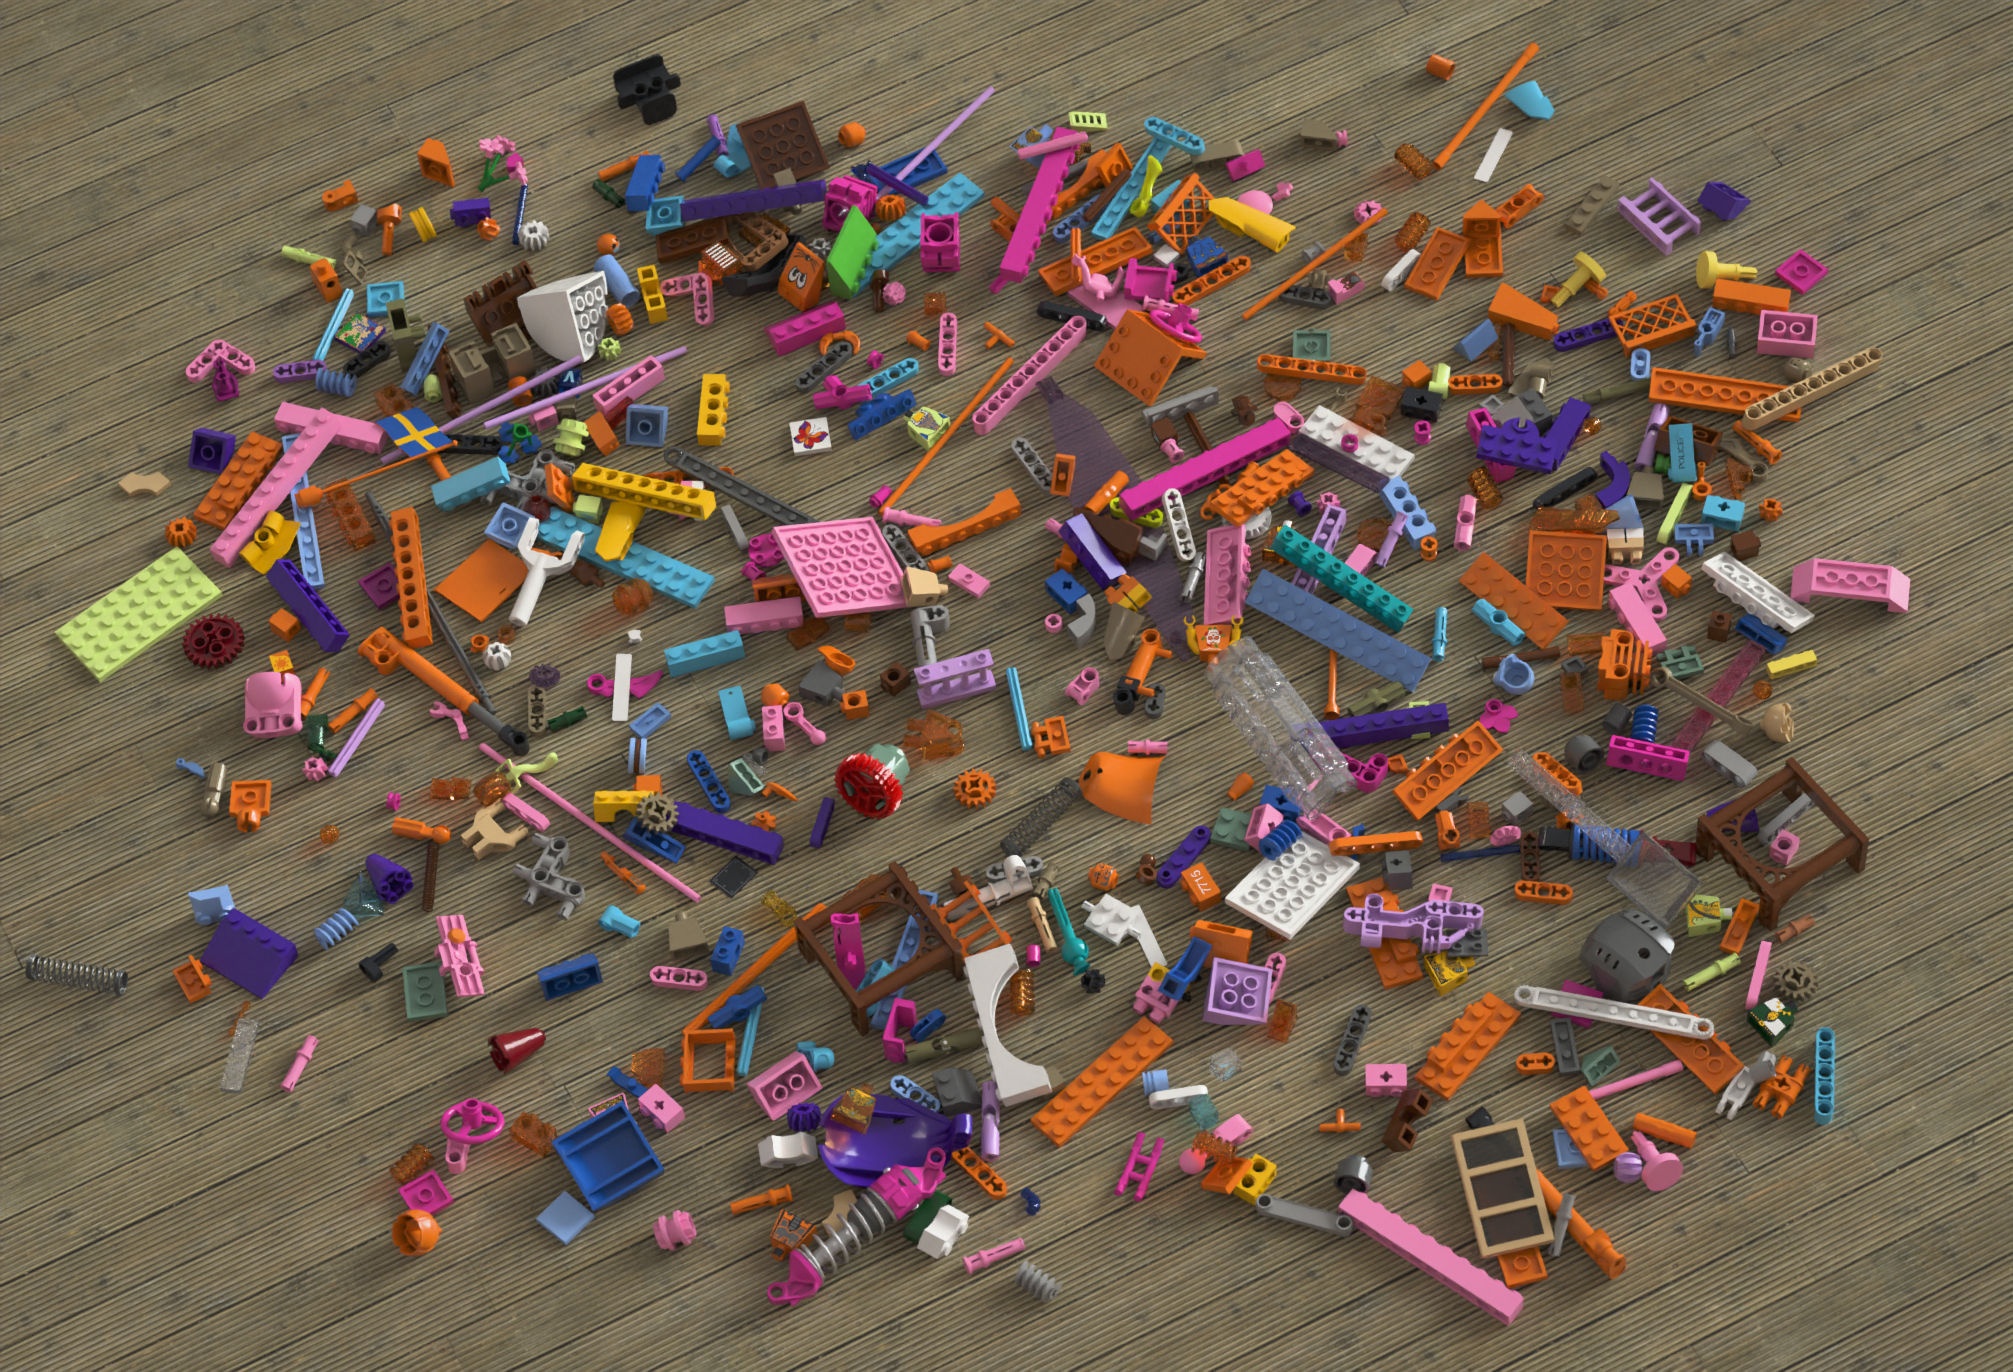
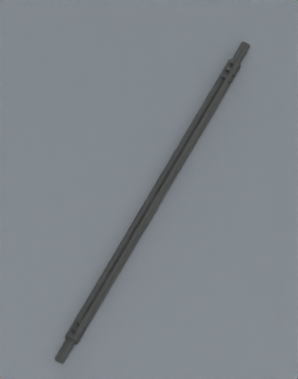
M367 491L365 497L371 506L370 509L392 545L391 536L393 531L390 529L388 516L381 504L377 503L372 492ZM426 586L429 612L471 684L480 703H483L486 710L494 716L497 712L490 701V695Z

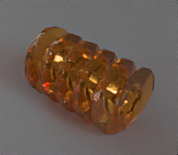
M1401 144L1395 151V160L1399 161L1418 180L1426 178L1434 167V163L1429 162L1428 157H1424L1425 155L1420 153L1419 149L1415 148L1413 144Z
M1419 212L1411 213L1395 236V243L1402 251L1408 253L1411 249L1416 248L1417 243L1421 241L1425 232L1428 231V226L1431 223L1425 215Z
M1478 467L1468 475L1467 482L1483 509H1493L1501 504L1503 496L1500 495V490L1494 484V480L1491 478L1487 467Z
M1018 970L1009 979L1010 1010L1017 1015L1027 1016L1035 1012V1000H1033L1035 998L1033 993L1035 991L1033 986L1034 973L1030 970Z
M1199 1130L1193 1140L1191 1152L1194 1153L1198 1148L1199 1156L1207 1152L1206 1159L1214 1155L1213 1162L1216 1163L1221 1158L1222 1166L1226 1162H1229L1230 1165L1236 1155L1238 1144L1233 1143L1230 1146V1140L1223 1142L1222 1137L1219 1136L1215 1139V1134L1211 1133L1208 1136L1207 1130L1202 1132Z
M419 1143L413 1144L411 1146L412 1150L408 1149L406 1155L401 1156V1161H396L395 1167L391 1166L389 1169L391 1176L400 1185L405 1186V1181L408 1183L412 1182L411 1175L417 1178L418 1175L415 1170L417 1169L422 1172L421 1164L429 1165L426 1160L427 1158L432 1161L435 1159L424 1145Z

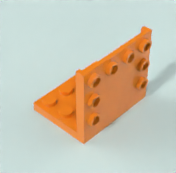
M1127 309L1095 362L1094 367L1145 404L1152 406L1181 356L1185 358L1190 357L1194 360L1196 358L1204 359L1207 352L1196 344L1178 339L1157 327L1149 318V313Z

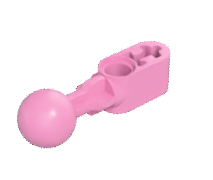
M1239 1114L1233 1116L1216 1128L1210 1138L1205 1141L1204 1146L1199 1150L1190 1148L1181 1154L1179 1158L1181 1169L1190 1175L1200 1173L1205 1166L1207 1158L1211 1155L1216 1156L1221 1152L1227 1153L1250 1137L1253 1128Z

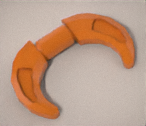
M844 330V332L833 334L830 332L825 334L820 340L819 350L822 356L827 353V347L833 343V340L845 339V341L853 345V354L856 355L860 349V340L851 331Z

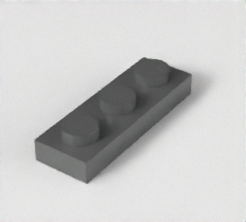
M1571 1018L1550 1020L1560 1077L1579 1075L1580 1066Z

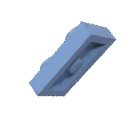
M657 702L632 722L629 728L640 739H646L671 718V713Z

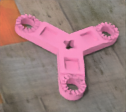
M1665 548L1642 570L1605 565V571L1610 572L1611 576L1604 577V585L1610 584L1619 587L1631 582L1653 619L1661 622L1666 618L1667 607L1657 583L1661 580L1663 573L1674 564H1678L1679 553L1674 548ZM1669 554H1672V556H1674V559L1667 560L1664 557ZM1643 579H1647L1645 584H1642ZM1655 608H1659V610L1661 609L1662 613L1657 615L1654 614L1652 611L1653 609L1655 610Z

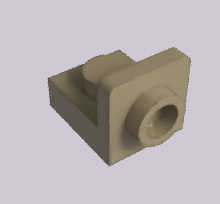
M576 396L557 402L556 412L558 420L577 419Z

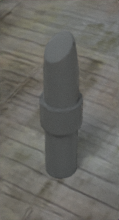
M1729 327L1727 339L1729 357L1736 358L1737 340L1735 338V330Z

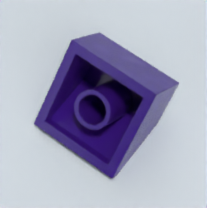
M1707 182L1697 200L1702 204L1701 207L1710 212L1714 211L1717 213L1716 216L1724 221L1735 219L1751 202L1749 198L1723 182Z
M206 428L194 430L188 467L222 474L234 454L236 435Z

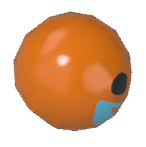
M603 234L597 240L596 246L600 254L614 255L619 250L620 243L615 235Z

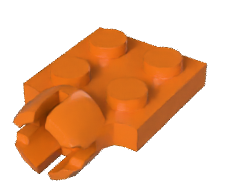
M271 780L232 781L229 814L230 817H237V828L241 832L248 833L249 826H252L251 833L256 832L260 827L262 816L269 815L272 789Z

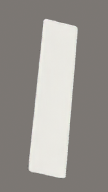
M1502 128L1498 130L1474 176L1475 179L1488 182L1513 132Z
M631 654L616 655L613 721L628 720Z
M1140 905L1131 907L1139 912L1140 916L1135 921L1133 928L1142 932L1139 942L1151 967L1155 962L1166 966L1167 962Z

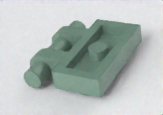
M1684 645L1680 646V649L1672 651L1668 649L1664 650L1663 653L1656 654L1658 662L1665 660V662L1660 663V667L1668 668L1672 673V677L1676 680L1704 674V668L1699 655H1690L1696 653L1694 645L1688 647Z

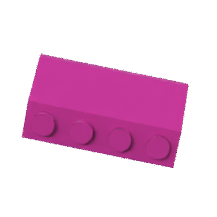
M828 301L763 329L777 355L781 356L818 341L827 333L832 332L833 334L845 330L846 326L844 315L838 304Z

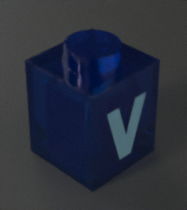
M569 368L561 372L559 381L560 393L582 385L581 369Z

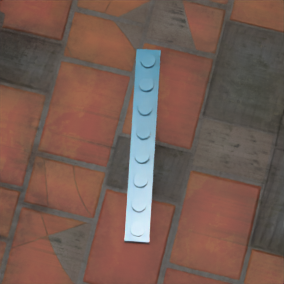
M1166 131L1163 132L1164 135H1169V134H1171V133L1166 132ZM1154 137L1132 170L1131 178L1118 191L1091 231V237L1101 241L1112 237L1130 210L1131 204L1140 195L1146 177L1148 156L1155 157L1161 164L1172 145Z

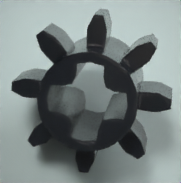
M1099 969L1085 970L1086 974L1081 977V987L1087 989V993H1101V989L1105 986V975L1099 974Z

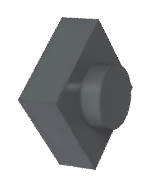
M1579 655L1561 662V668L1570 681L1588 673V668Z

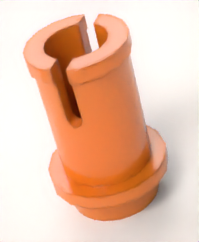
M910 331L906 337L908 344H914L923 351H926L931 344L930 340L920 336L917 331Z
M948 555L937 560L930 559V562H927V566L929 567V572L936 574L939 570L952 567V562Z

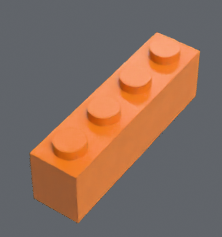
M1717 278L1712 307L1761 315V310L1788 312L1791 290Z

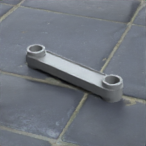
M1261 1194L1256 1199V1210L1262 1216L1273 1217L1341 1237H1348L1353 1232V1221L1347 1215H1340L1268 1194ZM1263 1203L1269 1204L1268 1206H1261ZM1343 1224L1348 1225V1227L1342 1228L1340 1226Z

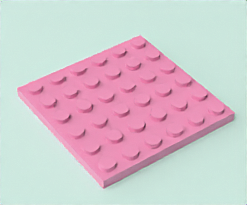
M873 517L773 527L771 533L816 618L907 608L900 580L903 572Z

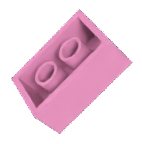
M1761 310L1757 353L1813 359L1818 315Z

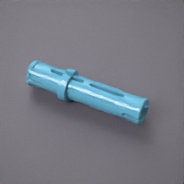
M1438 607L1435 610L1432 659L1437 662L1445 659L1444 653L1447 646L1446 624L1448 610L1444 607Z

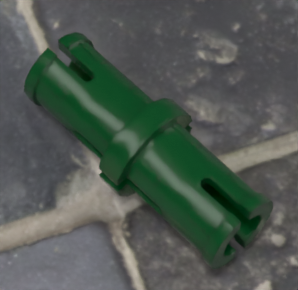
M597 179L592 184V189L601 194L605 201L611 202L616 208H621L619 204L624 205L625 199L619 196L612 187L605 185L600 179Z
M581 706L570 712L565 711L563 715L547 720L549 728H551V732L564 726H572V723L587 718V713L584 707Z

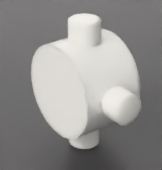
M629 631L627 633L630 639L628 642L630 644L641 642V631Z

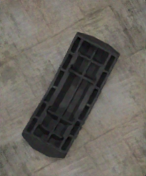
M786 234L789 243L782 251L754 272L748 271L722 277L724 287L731 296L738 297L773 290L778 286L779 278L796 244L800 242L805 246L806 238L803 235Z

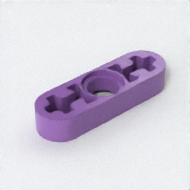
M322 360L281 364L273 369V375L278 383L316 379L317 368H322L324 374L327 366ZM298 369L305 370L303 374L295 373Z

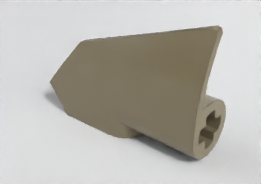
M1545 357L1528 364L1509 388L1508 393L1517 396L1533 388L1542 400L1547 382H1550L1554 363Z
M1115 602L1112 603L1103 641L1110 661L1122 659L1126 651L1130 652L1137 641L1136 634L1145 620V617Z

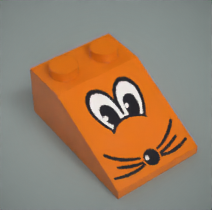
M800 242L797 243L779 278L777 293L802 312L817 305L820 298L825 261Z

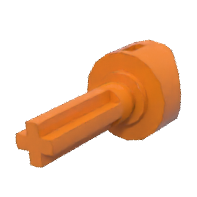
M392 204L382 209L377 208V222L383 225L382 255L390 256L392 254L394 226L401 223L402 208L397 204Z

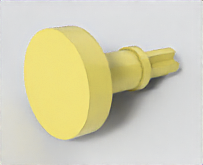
M1579 251L1573 258V262L1578 270L1561 285L1562 289L1551 299L1552 304L1557 308L1569 296L1573 297L1590 277L1598 284L1606 278V274L1600 265L1582 251Z
M1702 251L1699 255L1696 267V280L1699 288L1711 289L1716 282V278L1739 280V278L1756 279V268L1740 267V264L1718 263L1716 254L1711 251Z

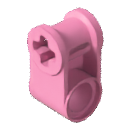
M1092 667L1085 668L1067 686L1065 695L1077 700L1079 705L1085 704L1089 697L1099 688L1098 671Z
M447 1138L445 1159L448 1169L452 1174H460L466 1168L470 1145L457 1143Z

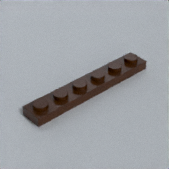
M443 343L435 363L446 413L455 420L461 416L460 411L462 409L457 401L458 392L453 383L455 378L450 370L452 364L447 356L449 350L446 344Z

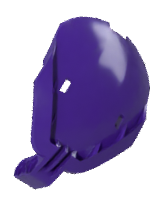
M848 1093L831 1103L823 1113L819 1126L826 1128L825 1146L818 1144V1147L828 1169L845 1184L865 1189L884 1174L883 1170L887 1167L891 1168L895 1164L907 1167H923L927 1154L932 1148H941L945 1152L946 1158L943 1167L945 1168L949 1163L952 1152L968 1147L972 1138V1116L969 1114H957L951 1122L948 1117L910 1098L893 1099L888 1095L868 1093L865 1094L875 1099L872 1106L856 1107V1104L852 1102ZM842 1101V1106L848 1109L853 1107V1111L859 1110L858 1114L867 1118L870 1115L868 1124L866 1125L837 1111L835 1108ZM893 1119H904V1123L893 1124ZM937 1155L930 1158L934 1163H939L942 1160Z

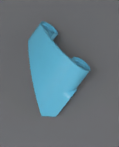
M737 124L730 125L726 145L729 156L721 155L714 163V168L727 178L735 176L751 167L736 128Z

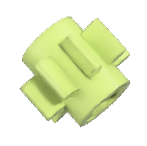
M612 337L602 339L601 345H598L600 358L604 357L607 361L617 359V354H621L619 341H614Z

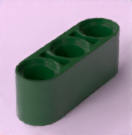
M935 1190L931 1198L923 1201L906 1225L903 1237L918 1245L924 1229L933 1222L940 1208L947 1205L951 1206L952 1198Z

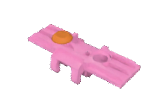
M463 915L437 916L436 921L442 943L436 947L434 954L435 958H439L441 955L443 962L439 968L440 976H444L447 971H450L457 997L483 996L484 990L480 977L484 975V970L480 966L476 952L477 944L471 941V937L468 935ZM467 951H468L469 956H470L471 964L468 963V960H467V956H466V952H467Z

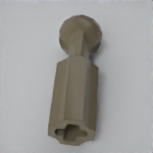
M214 762V764H210L203 801L200 804V811L206 817H213L219 811V801L228 770L227 766L222 763Z

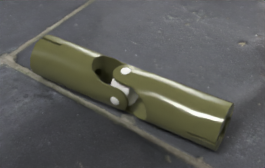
M979 1027L957 1032L950 1037L943 1036L905 1046L908 1064L948 1054L952 1050H964L982 1045L981 1036H984V1031L980 1030ZM940 1042L942 1051L934 1050L933 1045Z

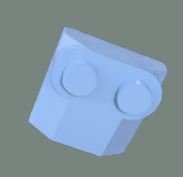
M503 502L484 531V534L494 542L510 549H516L529 518H535V516Z
M228 885L188 893L195 914V920L201 925L222 921L233 907L235 908Z

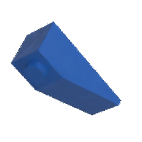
M635 816L630 821L622 837L638 847L676 864L686 846L670 836L662 834L661 831L657 835H655L654 830L648 833V828H641L642 821L637 822L638 817Z

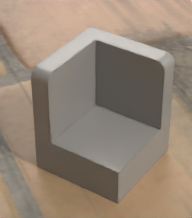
M1163 533L1160 539L1152 535L1148 538L1143 536L1139 543V553L1156 561L1167 545L1168 535Z

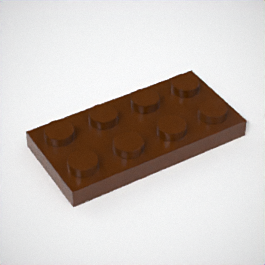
M719 216L655 235L657 257L660 264L705 252L717 244L719 245L715 248L730 244L725 216Z

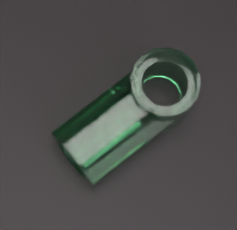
M307 714L306 716L308 731L307 748L315 752V746L324 749L325 731H328L327 714Z

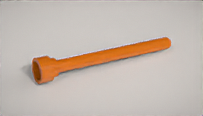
M1330 649L1328 704L1324 707V718L1328 720L1339 718V707L1336 704L1337 652Z

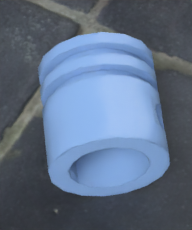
M1166 1069L1152 1071V1073L1149 1071L1147 1074L1142 1072L1145 1097L1148 1096L1147 1094L1169 1090Z

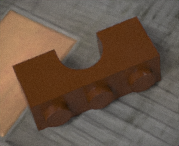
M1420 1088L1403 1091L1381 1142L1394 1153L1411 1151L1419 1134L1411 1126L1418 1118L1426 1117L1433 1099Z

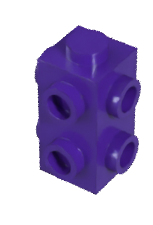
M489 198L452 202L453 209H450V218L455 221V227L478 224L481 220L485 221L486 217L491 219Z

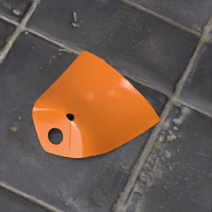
M1109 752L1095 753L1090 757L1079 777L1078 782L1082 795L1106 812L1128 820L1151 825L1154 785L1159 765L1165 756L1145 757ZM1101 768L1103 771L1098 774V769ZM1091 770V776L1087 781H1084L1085 774Z

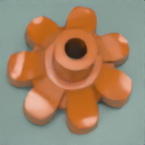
M764 811L761 814L758 812L755 814V820L752 821L751 826H758L762 830L770 832L769 829H776L777 825L774 822L777 819L774 815L770 816L768 811Z

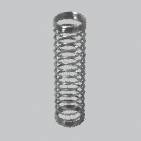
M1064 777L1059 782V785H1056L1055 789L1051 790V793L1047 794L1046 798H1043V802H1039L1038 806H1035L1034 810H1031L1030 814L1022 820V823H1019L1018 827H1014V831H1011L1000 842V847L1008 857L1012 855L1021 857L1022 852H1026V848L1031 847L1030 843L1034 844L1035 840L1039 839L1038 835H1043V831H1047V827H1051V823L1056 822L1055 818L1059 819V814H1064L1063 810H1068V806H1072V802H1076V799L1082 796L1080 786L1071 778ZM1067 784L1072 786L1078 794L1074 793ZM1063 790H1064L1069 796H1071L1072 798H1074L1075 800L1070 799V798L1063 792ZM1057 791L1062 793L1069 800L1070 805L1063 801V799L1059 796ZM1053 796L1060 799L1066 806V809L1061 807ZM1049 800L1057 804L1062 810V813L1058 812L1051 805ZM1045 804L1050 806L1057 813L1058 817L1054 816L1046 808ZM1041 808L1047 811L1052 816L1054 821L1048 819L1042 812ZM1037 813H1039V814H1041L1043 817H1045L1046 820L1049 822L1050 826L1047 825V824H1045V823L1039 818V816L1037 815ZM1033 817L1044 825L1045 830L1034 821ZM1028 821L1035 824L1041 831V834L1035 831ZM1025 826L1029 827L1037 835V838L1033 837ZM1020 829L1026 832L1032 838L1033 842L1026 839V837L1022 834ZM1016 834L1023 837L1029 844V847L1023 844ZM1012 838L1017 840L1024 847L1025 851L1021 850Z
M35 954L29 956L25 969L26 978L30 980L38 979L39 981L44 980V982L62 983L64 986L68 984L70 987L74 985L76 988L80 986L82 989L86 987L88 990L92 988L94 991L98 989L99 992H110L120 996L125 992L128 982V974L125 970H118L116 973L114 968L110 972V969L107 967L104 971L102 966L98 970L96 965L92 969L90 964L87 967L84 963L80 966L79 962L74 965L73 961L68 964L67 960H64L62 963L61 959H58L56 962L55 958H52L50 961L49 957L43 959L42 955L39 957ZM40 958H42V965H41L40 972H39V974H38L39 966H40ZM48 959V966L44 975V965ZM54 960V967L50 976V966ZM60 961V968L58 975L56 977V968L58 962ZM66 962V969L64 976L62 978V969L64 963ZM72 963V970L70 977L68 979V970L70 964ZM78 964L77 976L74 981V972L76 965ZM84 965V973L82 980L80 982V973L82 966ZM90 966V974L88 981L86 983V974L88 967ZM96 967V975L92 984L93 971ZM102 968V976L100 983L98 985V977L100 970ZM108 969V977L104 986L105 974ZM114 970V979L110 987L111 975ZM65 976H66V982H67V983L64 984V983H63V980H64V978H65ZM95 982H96V985H97V988H96V989L93 988ZM101 983H102V986H103V989H102V990L99 989ZM107 984H108V987H109V990H108V991L105 990Z

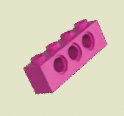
M1486 407L1470 411L1465 425L1477 448L1483 425L1496 427ZM1484 460L1496 483L1514 478L1516 467Z
M1612 735L1606 765L1684 781L1690 751Z

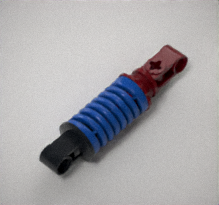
M1572 822L1570 830L1544 826L1540 827L1538 848L1546 851L1568 852V860H1581L1583 857L1585 861H1588L1591 857L1593 862L1599 860V862L1603 863L1606 859L1607 863H1612L1614 859L1615 864L1622 862L1623 865L1629 863L1636 867H1640L1642 861L1650 862V864L1664 862L1684 866H1694L1696 864V843L1658 840L1657 836H1653V838L1645 837L1643 830H1629L1627 835L1626 829H1622L1620 833V830L1615 828L1612 834V828L1607 827L1604 831V827L1600 826L1597 831L1596 826H1591L1589 832L1587 825L1579 826V824ZM1666 849H1670L1669 855L1665 854Z

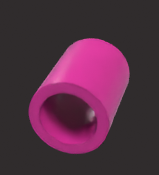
M1029 945L1026 947L1027 966H1040L1039 946Z

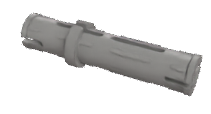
M1202 552L1195 554L1193 563L1188 568L1189 574L1179 596L1181 601L1185 597L1184 603L1191 602L1199 577L1204 572L1203 566L1206 561V554L1202 558Z
M1567 1193L1562 1194L1559 1211L1557 1210L1555 1214L1557 1215L1553 1230L1555 1242L1550 1243L1547 1254H1553V1256L1560 1257L1569 1219H1572L1571 1211L1576 1196Z

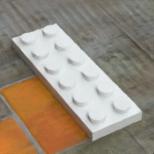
M1320 405L1299 430V436L1385 481L1397 476L1401 477L1415 459V455ZM1354 434L1357 436L1358 449L1355 452L1348 453L1343 451L1341 439L1344 435ZM1349 441V442H1346V444H1349L1350 446H1351V445L1353 446V444H1354V443H1350V441Z

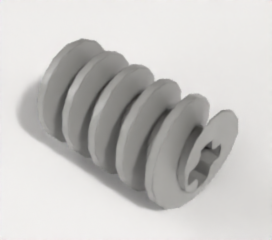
M1025 1261L1017 1271L1015 1284L1021 1285L1022 1289L1028 1290L1030 1294H1035V1297L1041 1299L1042 1302H1050L1059 1293L1062 1283L1059 1282L1054 1285L1055 1278L1047 1281L1049 1274L1046 1273L1041 1277L1042 1270L1038 1269L1034 1272L1036 1266L1031 1265L1028 1268L1029 1261Z

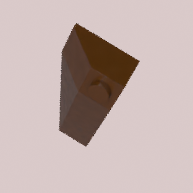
M1078 507L1073 509V517L1083 514L1119 562L1128 565L1132 564L1139 553V543L1142 539L1143 527L1123 518H1120L1118 521L1111 519L1110 515L1105 514L1102 517L1098 516L1094 511Z

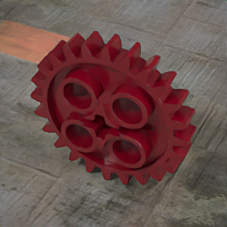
M211 613L208 619L203 615L202 621L196 619V625L190 624L191 630H185L186 636H183L184 642L182 643L185 655L189 661H193L194 665L199 663L200 668L207 665L208 670H210L212 665H214L215 669H218L219 664L225 667V662L232 664L231 658L238 659L237 653H242L241 647H245V636L239 622H235L233 617L228 619L227 615L221 618L220 613L214 618Z

